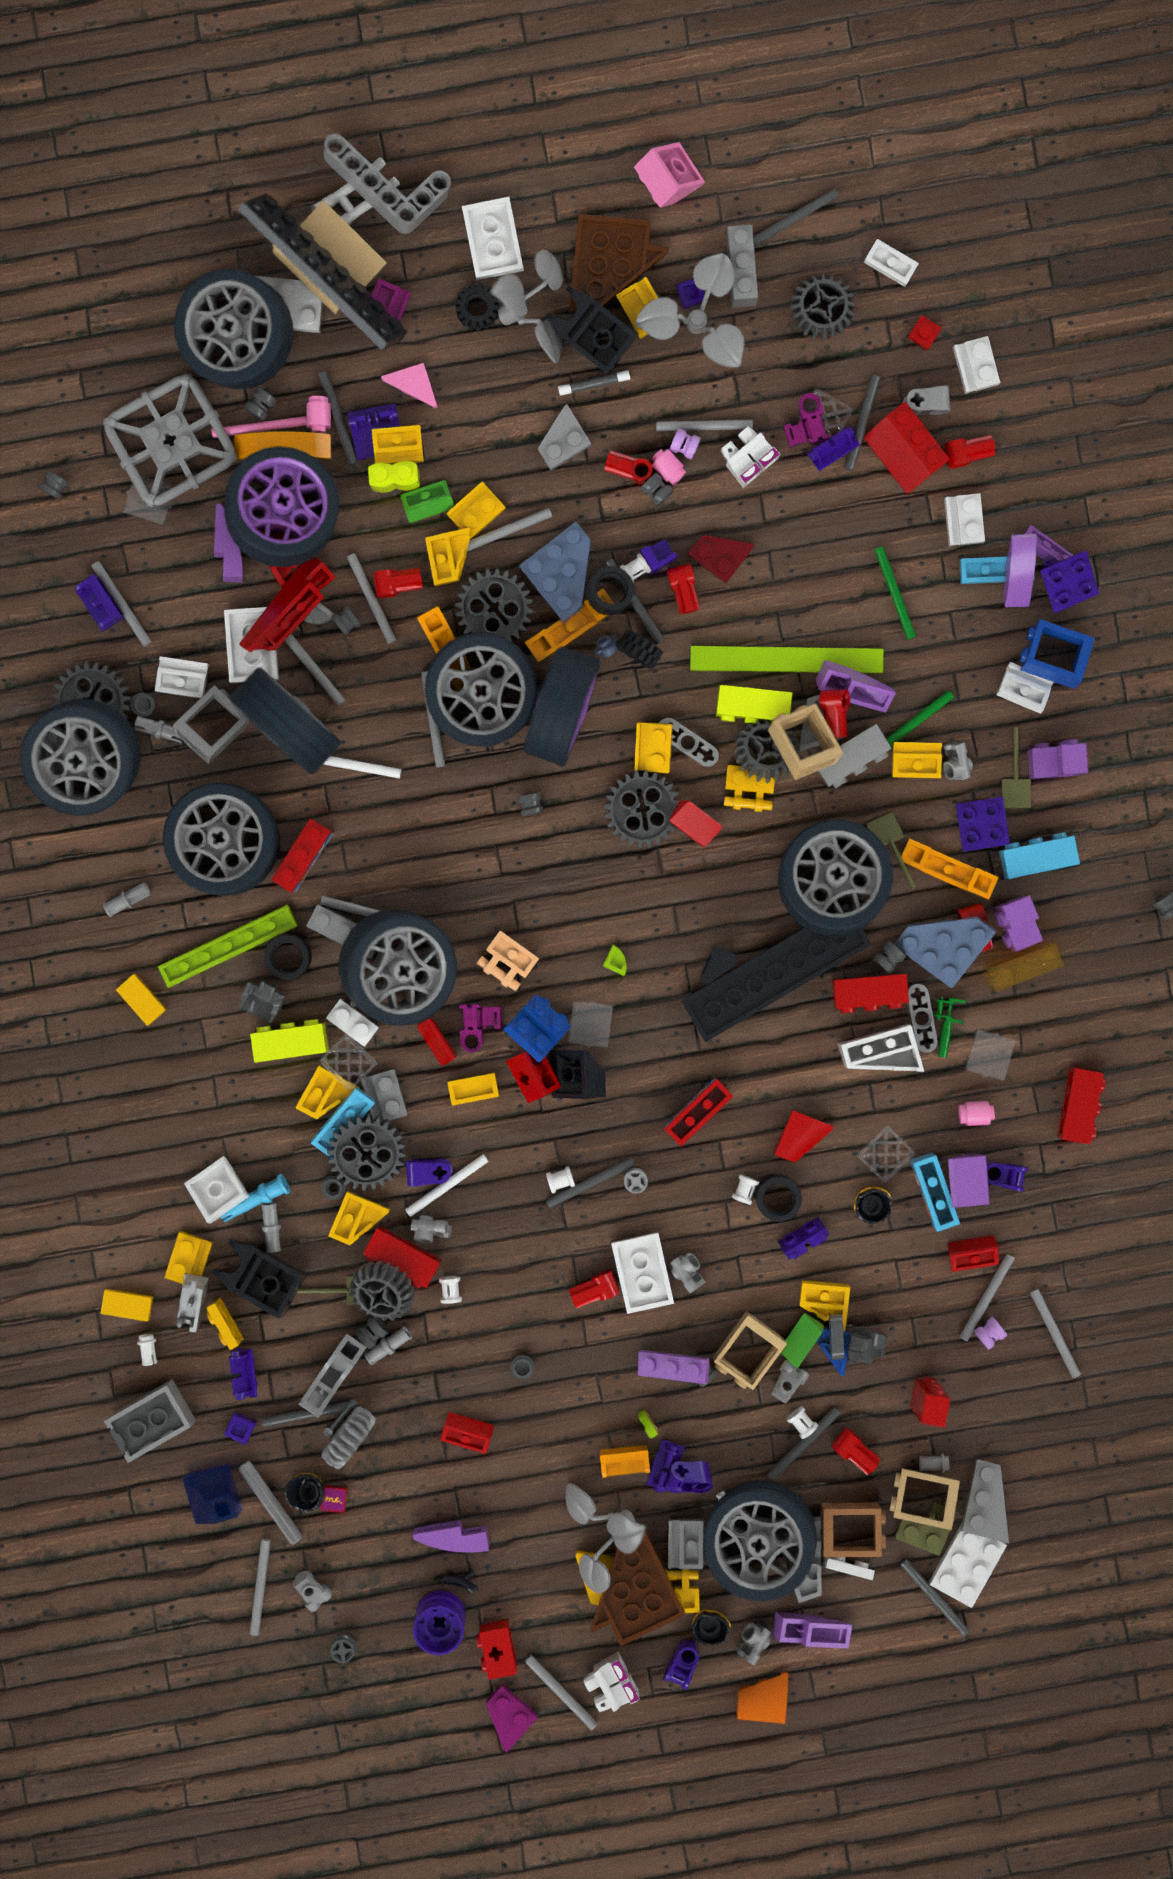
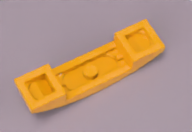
M256 432L234 435V449L237 460H244L250 454L261 449L276 446L301 450L317 460H331L330 434L312 432Z
M604 588L597 592L598 597L602 601L614 604ZM587 599L583 603V609L565 623L561 620L557 621L546 630H542L526 641L525 645L537 662L540 663L556 653L559 647L567 646L608 615L595 611Z
M438 606L417 617L436 654L448 642L455 639ZM463 654L465 669H472L465 655ZM459 657L449 665L450 668L462 670ZM453 678L451 680L456 691L464 687V681L461 678ZM476 685L477 694L484 692L481 686Z
M910 838L901 856L905 864L988 900L999 878L937 852Z

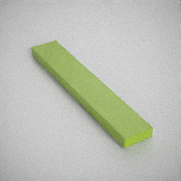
M289 904L157 967L167 988H170L299 925Z

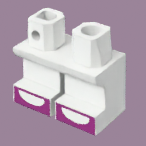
M749 426L738 435L745 444L743 448L738 450L730 441L721 449L724 458L727 460L726 467L743 488L778 460L780 453L765 440L761 432L757 435Z
M619 1652L593 1665V1671L584 1677V1684L589 1692L598 1687L603 1691L602 1694L594 1697V1702L599 1712L610 1708L615 1712L626 1703L630 1702L632 1704L640 1700L639 1690L630 1673H628V1669Z

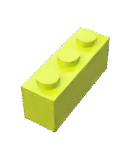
M720 685L716 716H721V721L735 722V718L745 719L747 724H755L756 720L764 721L767 719L769 724H772L773 719L783 713H786V715L790 714L792 692Z
M318 1019L304 1021V1026L295 1027L294 1022L280 1024V1029L271 1030V1026L256 1028L257 1032L250 1034L254 1063L329 1051L325 1022L319 1023Z

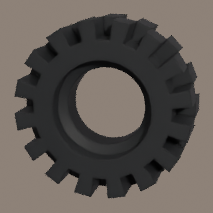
M471 283L470 287H463V291H459L457 294L458 298L455 300V309L459 321L471 331L476 329L478 332L481 331V328L489 329L488 326L490 324L493 326L495 319H498V298L491 293L489 286L486 285L484 287L482 283H478L477 286ZM473 299H482L487 305L486 311L480 316H474L468 311V305Z
M630 630L625 631L616 646L628 657L652 670L663 654V651L656 647V645Z

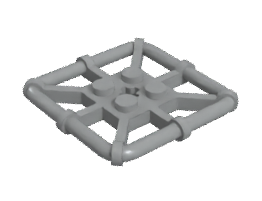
M189 373L177 376L148 393L147 391L142 392L139 398L115 410L103 420L106 435L121 460L120 465L122 469L127 471L143 501L152 508L165 504L192 488L194 490L197 489L199 484L226 470L237 460L234 446L219 420L220 415L216 410H213L200 384ZM182 385L175 410L161 417L152 401ZM190 388L205 413L203 418L189 425L183 414ZM145 405L148 406L155 421L142 428L117 422ZM211 424L225 452L201 446L194 433ZM115 430L140 436L147 449L133 457H129ZM169 435L171 437L176 436L174 440L175 445L173 446L164 444L166 437ZM200 453L222 459L220 462L194 476L186 463L187 460ZM152 457L158 470L152 490L149 493L135 466ZM180 465L187 480L160 494L165 473Z

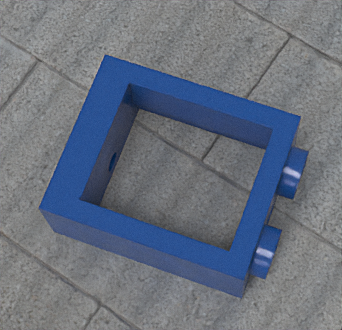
M1041 619L1035 626H1030L1026 636L1029 643L1027 648H1023L1019 659L1022 662L1020 671L1075 689L1082 682L1095 638ZM1041 634L1078 646L1070 671L1034 659Z

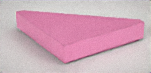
M424 363L381 376L384 383L433 408H437Z

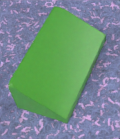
M446 480L400 495L410 523L448 511L454 507Z
M804 1312L786 1338L787 1345L781 1351V1354L793 1366L798 1368L822 1334L824 1325Z

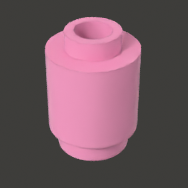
M311 396L309 397V402L306 403L307 428L311 429L312 433H326V429L331 428V404L328 403V397Z
M661 449L652 457V468L666 483L669 482L672 486L687 473L683 469L684 465L669 449L665 452Z
M988 1101L964 1102V1105L958 1106L960 1124H966V1126L990 1125V1121L995 1119L994 1106L989 1105Z

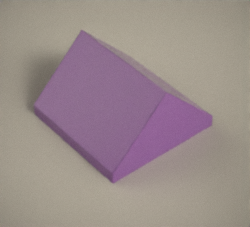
M971 1152L948 1159L952 1207L988 1205L989 1191L986 1156Z

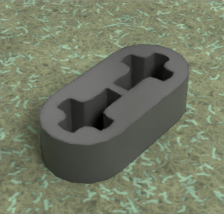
M829 1314L831 1360L844 1359L842 1314Z

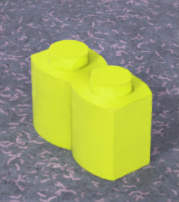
M402 461L394 465L376 463L368 467L369 485L373 491L386 493L396 488L402 491H411L420 487L419 469L414 462Z

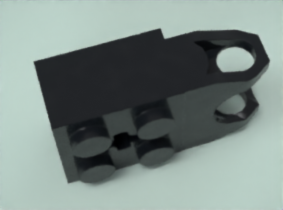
M568 285L565 290L571 294L577 305L575 315L571 319L562 320L548 312L545 317L553 323L558 334L603 372L610 374L639 335L593 297L580 293ZM608 333L610 336L608 338L610 340L609 343L602 344L601 346L598 343L600 341L598 336Z
M233 1238L230 1239L228 1244L234 1248L241 1258L240 1267L235 1272L223 1271L216 1267L211 1273L220 1278L227 1289L233 1291L238 1296L277 1318L284 1317L307 1274L273 1254L266 1252L257 1245L243 1244ZM275 1280L277 1288L271 1290L269 1288L271 1285L268 1284V1281Z

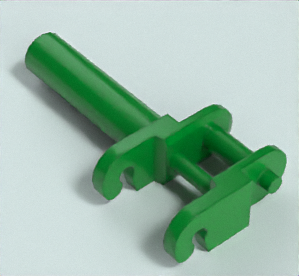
M940 997V1000L935 999L938 1002L937 1014H933V1016H937L938 1020H940V1017H944L938 1057L947 1058L952 1022L961 1024L964 1022L963 1020L952 1019V1016H950L952 1004L955 1002L966 1004L967 1000L947 998V1001L943 1000L944 997ZM943 1003L949 1004L947 1015H942Z

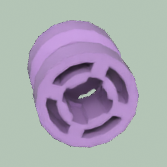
M679 428L671 444L670 451L674 453L680 452L684 454L685 458L692 460L701 437L697 435L690 436L685 430ZM685 438H687L683 449H681V448H682V445H683V443H684V441H685Z
M993 1316L987 1320L984 1327H978L974 1330V1333L988 1350L994 1347L995 1341L1003 1340L1008 1336Z

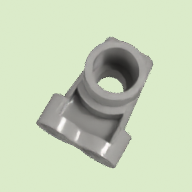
M951 742L943 745L945 755L949 760L943 764L945 776L949 780L970 778L973 764L970 758L967 757L966 743Z
M419 1216V1220L413 1219L411 1223V1230L414 1233L413 1240L420 1243H432L433 1236L450 1238L451 1225H448V1221L445 1220L433 1221V1217Z
M692 1253L682 1254L670 1263L673 1267L671 1269L672 1274L676 1279L682 1280L689 1294L706 1283L701 1274L697 1273L700 1263Z
M784 1360L779 1369L781 1374L777 1383L773 1386L771 1394L783 1403H787L799 1385L805 1384L809 1374L800 1368H796L788 1360ZM783 1384L788 1386L789 1391L783 1389Z
M309 1571L298 1573L293 1581V1586L304 1599L303 1604L310 1612L316 1611L321 1603L328 1601L332 1597L333 1592L325 1584H319Z
M754 1623L747 1624L742 1631V1639L745 1642L741 1643L736 1653L755 1666L760 1658L759 1655L762 1649H766L769 1646V1636L772 1632L759 1623L756 1625Z

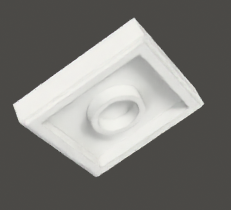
M224 1156L184 1183L206 1222L209 1224L249 1197L229 1161Z

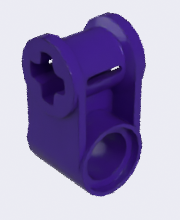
M415 1159L406 1161L407 1186L410 1187L445 1183L453 1173V1166L446 1159ZM439 1166H442V1170L447 1171L443 1176L440 1175V1172L435 1171Z
M986 1161L987 1172L991 1167H996L997 1169L996 1176L988 1178V1183L1024 1192L1022 1185L1025 1172H1028V1167L1011 1163Z
M705 1461L675 1462L670 1469V1473L665 1478L664 1485L673 1493L708 1492L713 1488L709 1465Z
M686 1638L678 1643L673 1657L665 1669L663 1681H672L681 1685L684 1690L688 1688L699 1661L698 1645L694 1640ZM685 1650L694 1652L693 1655L688 1657L682 1655Z

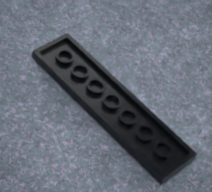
M266 193L244 201L238 210L381 350L405 337L408 332L403 328L402 323L397 318L392 317L385 310L384 305L367 292L364 285L356 282L350 276L349 271L344 266L339 265L332 258L331 253L322 248L308 231L303 230L296 223V219L278 205L275 198Z
M847 903L840 906L843 913L852 912ZM804 927L682 999L681 1002L703 1040L707 1042L870 946L871 943L862 928L855 932L838 936L819 934Z

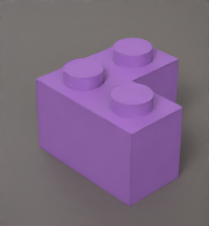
M1078 739L1064 740L1059 742L1057 747H1049V743L1034 744V748L1027 750L1029 779L1078 776L1088 773L1086 743L1079 744Z
M1019 896L994 907L995 913H993V917L997 926H1002L1004 931L1002 939L1007 949L1010 948L1011 951L1017 952L1043 941L1035 922L1039 917L1030 896Z

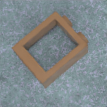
M878 1502L821 1503V1551L823 1557H882V1549L886 1548L885 1534H882V1525L886 1523L885 1510H881ZM833 1515H873L874 1546L833 1547Z

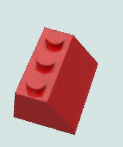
M906 402L887 415L863 437L907 495L944 467L950 460Z

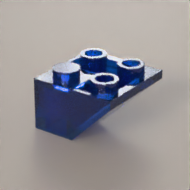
M229 1463L182 1477L195 1524H216L239 1516L242 1507Z

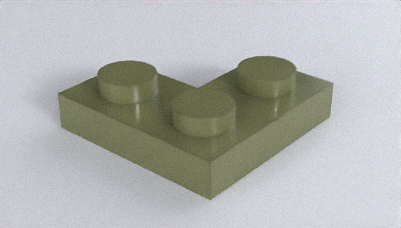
M933 1500L927 1518L942 1521L945 1505ZM955 1509V1513H954V1519H955V1516H956V1514H957V1510H956V1509ZM900 1519L894 1538L940 1556L950 1530Z

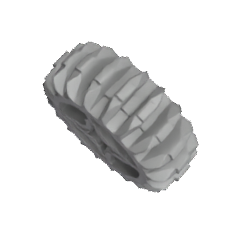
M359 1406L351 1412L322 1452V1458L327 1464L339 1469L350 1459L375 1423L376 1418L370 1411Z

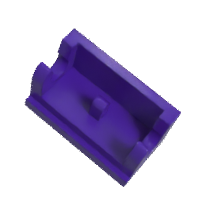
M92 574L75 587L76 593L102 632L124 619L121 611L95 574Z

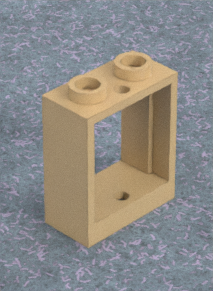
M816 704L809 707L806 705L800 706L794 710V713L786 715V713L778 715L773 719V723L768 730L795 780L836 764L843 755L839 744ZM807 721L823 752L800 761L784 730Z
M746 1311L714 1354L713 1360L716 1363L714 1367L724 1375L730 1373L735 1377L734 1381L742 1388L746 1389L748 1386L754 1390L787 1345V1342L782 1336ZM745 1326L773 1345L750 1377L723 1358Z
M902 1468L901 1473L896 1472L894 1487H898L897 1497L892 1496L890 1511L894 1512V1518L952 1530L960 1480ZM907 1476L948 1485L942 1521L901 1512Z

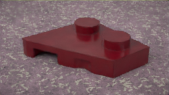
M702 535L688 553V556L723 583L727 584L752 551L754 545Z

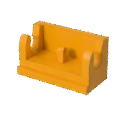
M647 1445L600 1450L602 1478L641 1472L650 1473Z

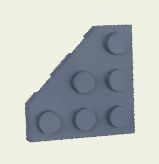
M577 522L573 523L519 565L521 571L563 623L583 609L584 602L583 597L591 540Z
M977 916L958 920L935 921L926 924L908 925L894 945L947 986L953 988L994 936L996 930Z

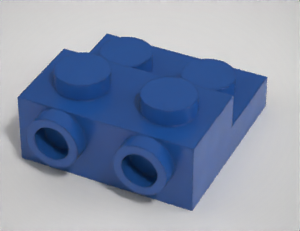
M536 994L504 1028V1031L536 1061L540 1062L572 1026L568 1024V1019L565 1015L556 1013L550 1007V1002L546 998L539 997Z

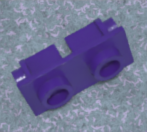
M851 427L842 428L841 432L819 446L812 447V450L807 453L818 471H821L860 446Z
M817 1217L806 1222L804 1226L793 1233L785 1235L778 1243L788 1260L792 1258L795 1260L808 1251L805 1246L807 1242L814 1248L823 1241H826L829 1233L820 1218Z
M236 1348V1350L231 1351V1356H229L231 1374H239V1377L232 1378L233 1395L236 1396V1400L245 1399V1396L258 1397L252 1349Z
M664 1439L661 1440L646 1482L647 1485L654 1487V1491L662 1493L663 1490L669 1492L664 1485L667 1474L670 1473L672 1465L680 1461L684 1446Z

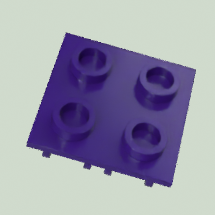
M395 403L348 412L357 460L374 457L372 429L400 427Z
M1086 550L1057 563H1054L1053 560L1045 561L1044 567L1040 570L1054 613L1099 594Z
M1003 797L956 804L963 852L1010 844Z

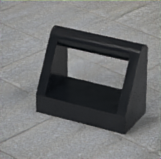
M713 946L700 975L701 982L710 984L732 968L739 956L718 946Z

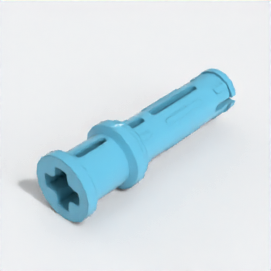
M279 1174L276 1179L266 1184H259L257 1190L249 1193L247 1199L222 1215L221 1219L227 1222L259 1204H269L273 1202L274 1198L284 1193L286 1195L289 1194L291 1190L287 1180L282 1174Z

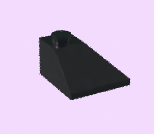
M550 1050V1066L561 1085L560 1088L552 1092V1098L592 1099L606 1097L605 1072L587 1050Z

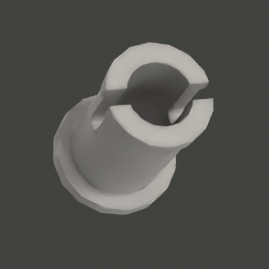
M943 1453L940 1456H919V1470L941 1471L945 1473V1471H949V1456H944Z

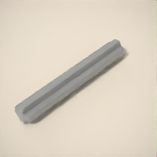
M250 1461L243 1463L239 1467V1472L287 1540L292 1545L300 1541L302 1534Z

